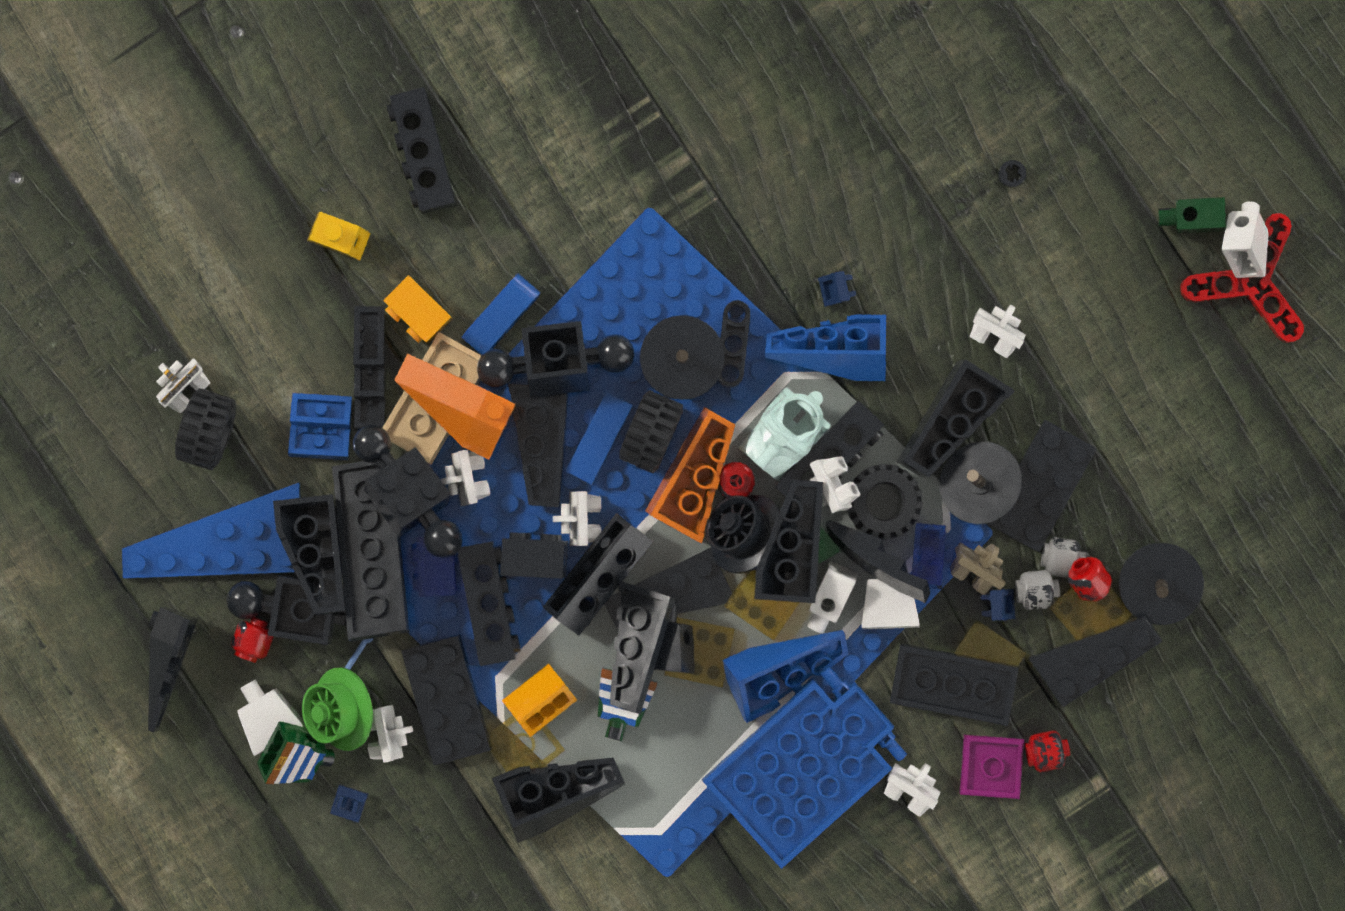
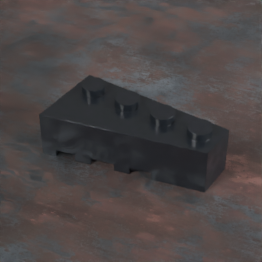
M968 360L957 361L898 458L897 463L921 478L930 477L956 451V448L976 431L975 429L987 417H990L997 410V407L1005 399L1009 398L1015 390Z

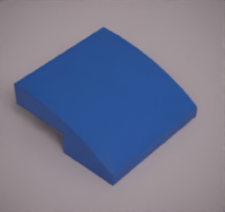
M292 393L289 457L349 460L352 397Z

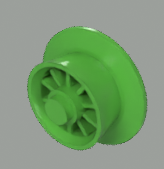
M333 668L321 677L318 684L312 685L306 691L302 702L304 724L309 734L316 741L331 743L334 747L343 751L355 750L366 742L371 732L373 701L370 699L365 684L357 674L347 668Z

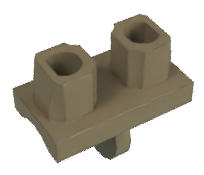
M961 542L955 548L957 557L950 566L951 574L961 581L970 572H973L977 576L971 581L972 586L982 595H986L994 587L999 590L1004 587L1006 582L1002 579L1003 569L1000 568L1003 560L998 557L999 548L996 545L990 544L986 548L978 545L974 551Z

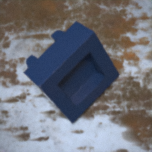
M844 271L818 278L824 307L849 301L850 297L856 295V291H848L846 281L853 279L852 275H845Z
M1014 589L991 590L990 594L981 596V600L991 601V610L982 611V616L991 617L992 621L1015 619Z
M340 784L330 814L359 823L369 793Z

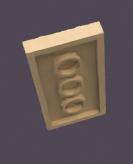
M438 332L423 361L477 386L481 381L477 374V363L481 355ZM405 391L383 426L389 433L393 444L407 452L416 447L430 465L434 462L449 436V433Z

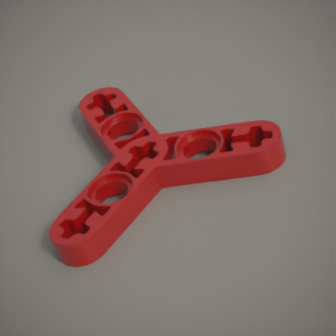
M1275 213L1264 221L1268 229V238L1271 237L1273 227L1269 226L1270 222L1274 223L1278 219L1281 220L1280 226L1284 228V231H1279L1275 235L1273 241H1279L1278 246L1274 242L1268 241V247L1273 251V258L1270 262L1266 263L1265 277H1260L1261 280L1258 281V285L1262 290L1268 287L1270 292L1263 294L1257 300L1255 295L1260 292L1255 286L1250 288L1247 286L1246 283L1249 282V277L1236 278L1232 270L1188 276L1182 281L1180 292L1184 299L1189 302L1246 296L1276 337L1282 342L1291 343L1303 335L1304 325L1270 278L1291 232L1292 225L1286 215ZM1224 276L1231 280L1232 288L1228 293L1218 291L1216 281L1219 277ZM1206 278H1211L1210 290L1213 295L1208 296L1209 289L1197 292V297L1193 295V292L1187 291V286L1192 284V280H1195L1196 285L1208 284ZM1267 297H1274L1279 302V309L1274 314L1267 313L1263 307L1264 300ZM1286 311L1288 316L1283 317L1287 324L1294 323L1296 325V328L1293 330L1295 335H1284L1282 331L1285 329V325L1281 320L1275 324L1272 319L1281 316Z

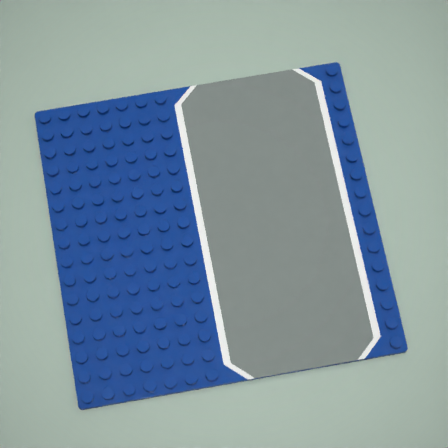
M647 208L535 325L543 326L581 321L585 348L597 347L606 336L618 334L626 337L632 343L635 353L632 364L622 372L613 373L606 371L600 364L587 366L590 390L568 393L560 508L528 504L517 429L512 413L490 460L484 458V469L472 471L474 482L487 480L490 496L477 500L478 503L461 506L459 494L452 495L448 505L435 514L440 520L451 521L459 527L462 533L461 547L494 541L495 547L500 546L502 551V538H509L510 532L532 533V539L540 540V534L562 535V541H568L567 576L593 542H588V546H570V534H561V522H553V516H561V504H569V492L587 491V494L601 497L600 512L587 513L588 524H600L602 532L614 515L618 513L653 541L646 553L623 580V582L635 585L711 548L706 537V527L701 544L652 517L645 511L704 407L735 424L723 466L731 462H741L748 465L755 476V486L752 493L748 496L761 495L767 497L780 510L785 497L775 488L779 482L738 448L739 445L755 428L764 411L785 387H788L793 393L805 394L807 396L813 391H818L822 394L823 401L819 406L822 409L824 419L831 423V427L824 435L857 401L827 373L765 358L766 333L781 329L654 209ZM734 300L746 303L750 309V323L744 376L740 384L734 388H727L717 381L710 390L698 397L686 400L669 398L683 404V413L662 462L654 473L621 460L619 451L644 394L649 390L660 394L646 380L640 363L641 347L648 332L657 323L666 318L685 315L706 322L715 330L720 338L723 312L726 305ZM733 307L728 311V317L732 322L738 323L744 320L745 312L741 307ZM730 336L725 340V347L729 352H738L742 348V342L738 337ZM523 339L510 351L509 355L511 357L525 356ZM726 366L723 368L721 375L725 381L734 382L738 379L739 373L735 367ZM527 373L514 375L508 384L528 385ZM481 382L478 385L512 402L508 384L502 387H490ZM608 392L628 402L633 407L591 485L567 473L565 470L605 393ZM801 409L793 420L798 423L806 413ZM882 427L880 431L883 433V436L872 447L867 443L859 451L863 456L852 468L848 466V471L840 474L842 476L840 482L842 485L852 482L862 471L879 464L899 466V468L908 471L918 482L923 502L918 521L903 535L882 540L886 553L905 560L909 574L928 580L930 595L926 603L915 599L917 614H919L954 577L951 574L950 566L957 557L955 551L957 545L961 542L974 551L978 545L982 547L991 538L993 532L986 524H971L955 517L942 500L940 480L934 474L930 477L921 478L898 464L897 460L905 447ZM854 428L847 429L844 433L845 442L849 445L858 444L860 433ZM450 434L434 462L430 465L439 479L446 478L445 466L453 465L451 453L467 450ZM827 450L823 454V459L840 457L835 450ZM813 471L805 472L802 480L810 481L811 478L815 477ZM738 475L732 476L731 479H736ZM741 477L738 480L739 485L742 483ZM730 482L732 486L737 487L735 482ZM879 484L868 493L866 500L867 508L878 519H891L900 511L902 498L899 491L892 485ZM716 489L711 512L721 501L726 499L718 489ZM829 505L822 507L820 526L827 534L826 523L828 520L858 530L852 520H850L848 510L832 513ZM421 524L402 535L400 539L410 631L408 633L420 645L460 634L478 700L547 766L558 763V766L576 764L578 761L614 757L625 785L590 806L663 876H671L730 813L701 779L796 695L791 691L779 700L781 705L774 711L746 723L726 681L723 660L748 648L822 634L807 626L813 614L809 611L810 603L754 599V570L735 574L727 572L720 567L734 597L744 596L746 598V607L738 609L735 607L734 602L678 614L677 623L692 625L694 662L700 663L703 671L700 675L696 676L690 673L654 670L651 680L658 681L657 687L639 727L626 725L623 740L618 741L605 737L609 720L597 717L601 671L603 667L612 670L613 665L616 664L617 649H614L615 637H618L619 627L615 626L605 604L592 619L591 623L578 636L543 608L544 604L565 578L506 576L509 593L504 594L506 606L512 605L515 622L510 623L512 635H518L521 652L516 653L517 658L515 660L480 666L458 552L452 557L444 559L431 555L424 545L425 529ZM840 549L841 552L818 564L816 589L830 560L857 572L856 582L837 622L829 621L824 633L844 631L848 655L833 665L831 669L841 680L845 679L851 685L904 628L862 629L867 582L869 579L877 578L852 561ZM483 564L477 568L476 577L478 580L487 582L491 579L492 570L488 565ZM619 586L611 596L619 593ZM486 594L482 598V607L486 611H494L497 608L498 600L494 595ZM829 598L823 600L826 605H832L834 602ZM752 606H758L761 609V615L757 619H752L748 614L749 608ZM768 615L773 616L776 620L775 626L770 629L763 626V619ZM491 624L488 627L487 634L491 640L498 641L502 639L504 630L499 624ZM703 628L707 629L710 633L709 639L705 642L699 641L696 636L697 631ZM718 632H723L727 636V642L724 645L720 646L714 642V636ZM550 664L576 697L577 701L530 737L502 700L543 667ZM717 666L720 669V676L717 679L708 677L707 670L709 667ZM813 675L801 684L804 688L809 682L814 680L832 701L837 698L831 691L832 687L822 675Z

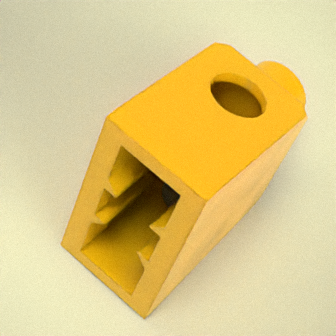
M318 212L307 241L360 261L371 233L355 224L323 212Z

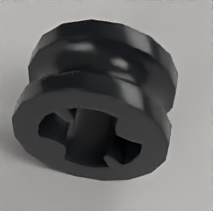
M1009 160L999 168L998 178L1004 186L1016 187L1025 180L1026 169L1021 162ZM1013 165L1018 168L1016 173L1020 177L1017 181L1014 178L1010 182L1007 180L1008 174L1005 172L1007 166L1011 169Z

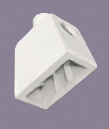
M1244 202L1241 211H1232L1228 214L1222 251L1236 278L1265 277L1268 229L1259 213L1260 206L1255 202Z
M832 560L829 561L816 589L815 603H810L809 611L813 613L807 625L810 629L823 634L829 621L837 622L856 582V571ZM829 598L834 602L832 605H826L823 600Z
M878 579L868 580L862 629L920 628L914 598L893 589Z
M256 679L240 688L249 704L237 710L254 756L265 749L279 721L306 727L304 720L277 688L264 694Z

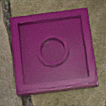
M964 734L959 794L1020 799L1024 739Z

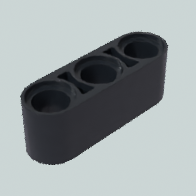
M740 300L728 303L723 312L720 337L724 349L723 368L733 366L739 373L738 379L734 382H727L720 375L718 382L727 388L738 386L744 376L750 309L746 303ZM738 306L744 310L745 318L743 321L735 323L729 319L728 311ZM736 336L741 340L742 348L738 352L732 353L726 349L725 340L728 337Z

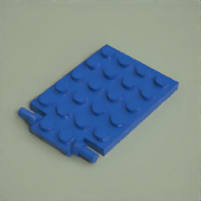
M830 666L825 667L820 674L832 687L831 691L837 697L832 701L819 685L812 680L701 779L781 869L892 770V767L874 748L877 743L882 748L886 747L898 762L907 755L894 740L896 736L891 732L894 729V725L856 682L850 685L845 679L841 680Z

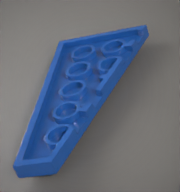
M300 483L122 548L123 578L295 572L276 532L273 501L301 498Z

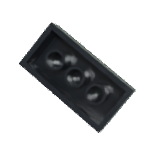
M510 532L509 538H502L500 575L565 578L568 541H562V535L540 534V540L532 539V533Z

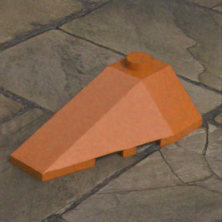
M408 353L394 380L463 448L490 460L516 407L514 403Z

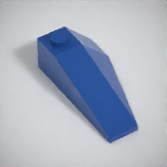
M856 314L847 316V321L831 324L830 320L820 322V327L811 329L799 326L766 333L765 358L854 381H885L886 315Z
M843 630L748 648L724 659L723 665L726 681L744 721L748 723L774 711L781 705L779 700L791 691L795 694L803 689L801 685L813 675L820 676V672L825 667L830 666L831 668L847 656L846 636Z

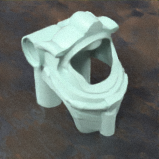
M785 387L767 407L758 424L738 448L779 482L794 464L810 452L812 447L831 427V423L824 419L822 409L819 406L823 401L822 394L818 391H813L807 396L805 394L793 393L788 387ZM802 409L806 414L796 423L793 419Z

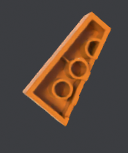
M706 407L703 408L645 511L649 515L702 544L705 534L704 530L710 517L712 502L716 489H718L721 470L727 457L735 424Z

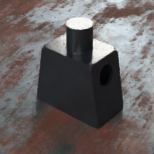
M674 605L654 670L694 674L692 625L677 623L679 606Z

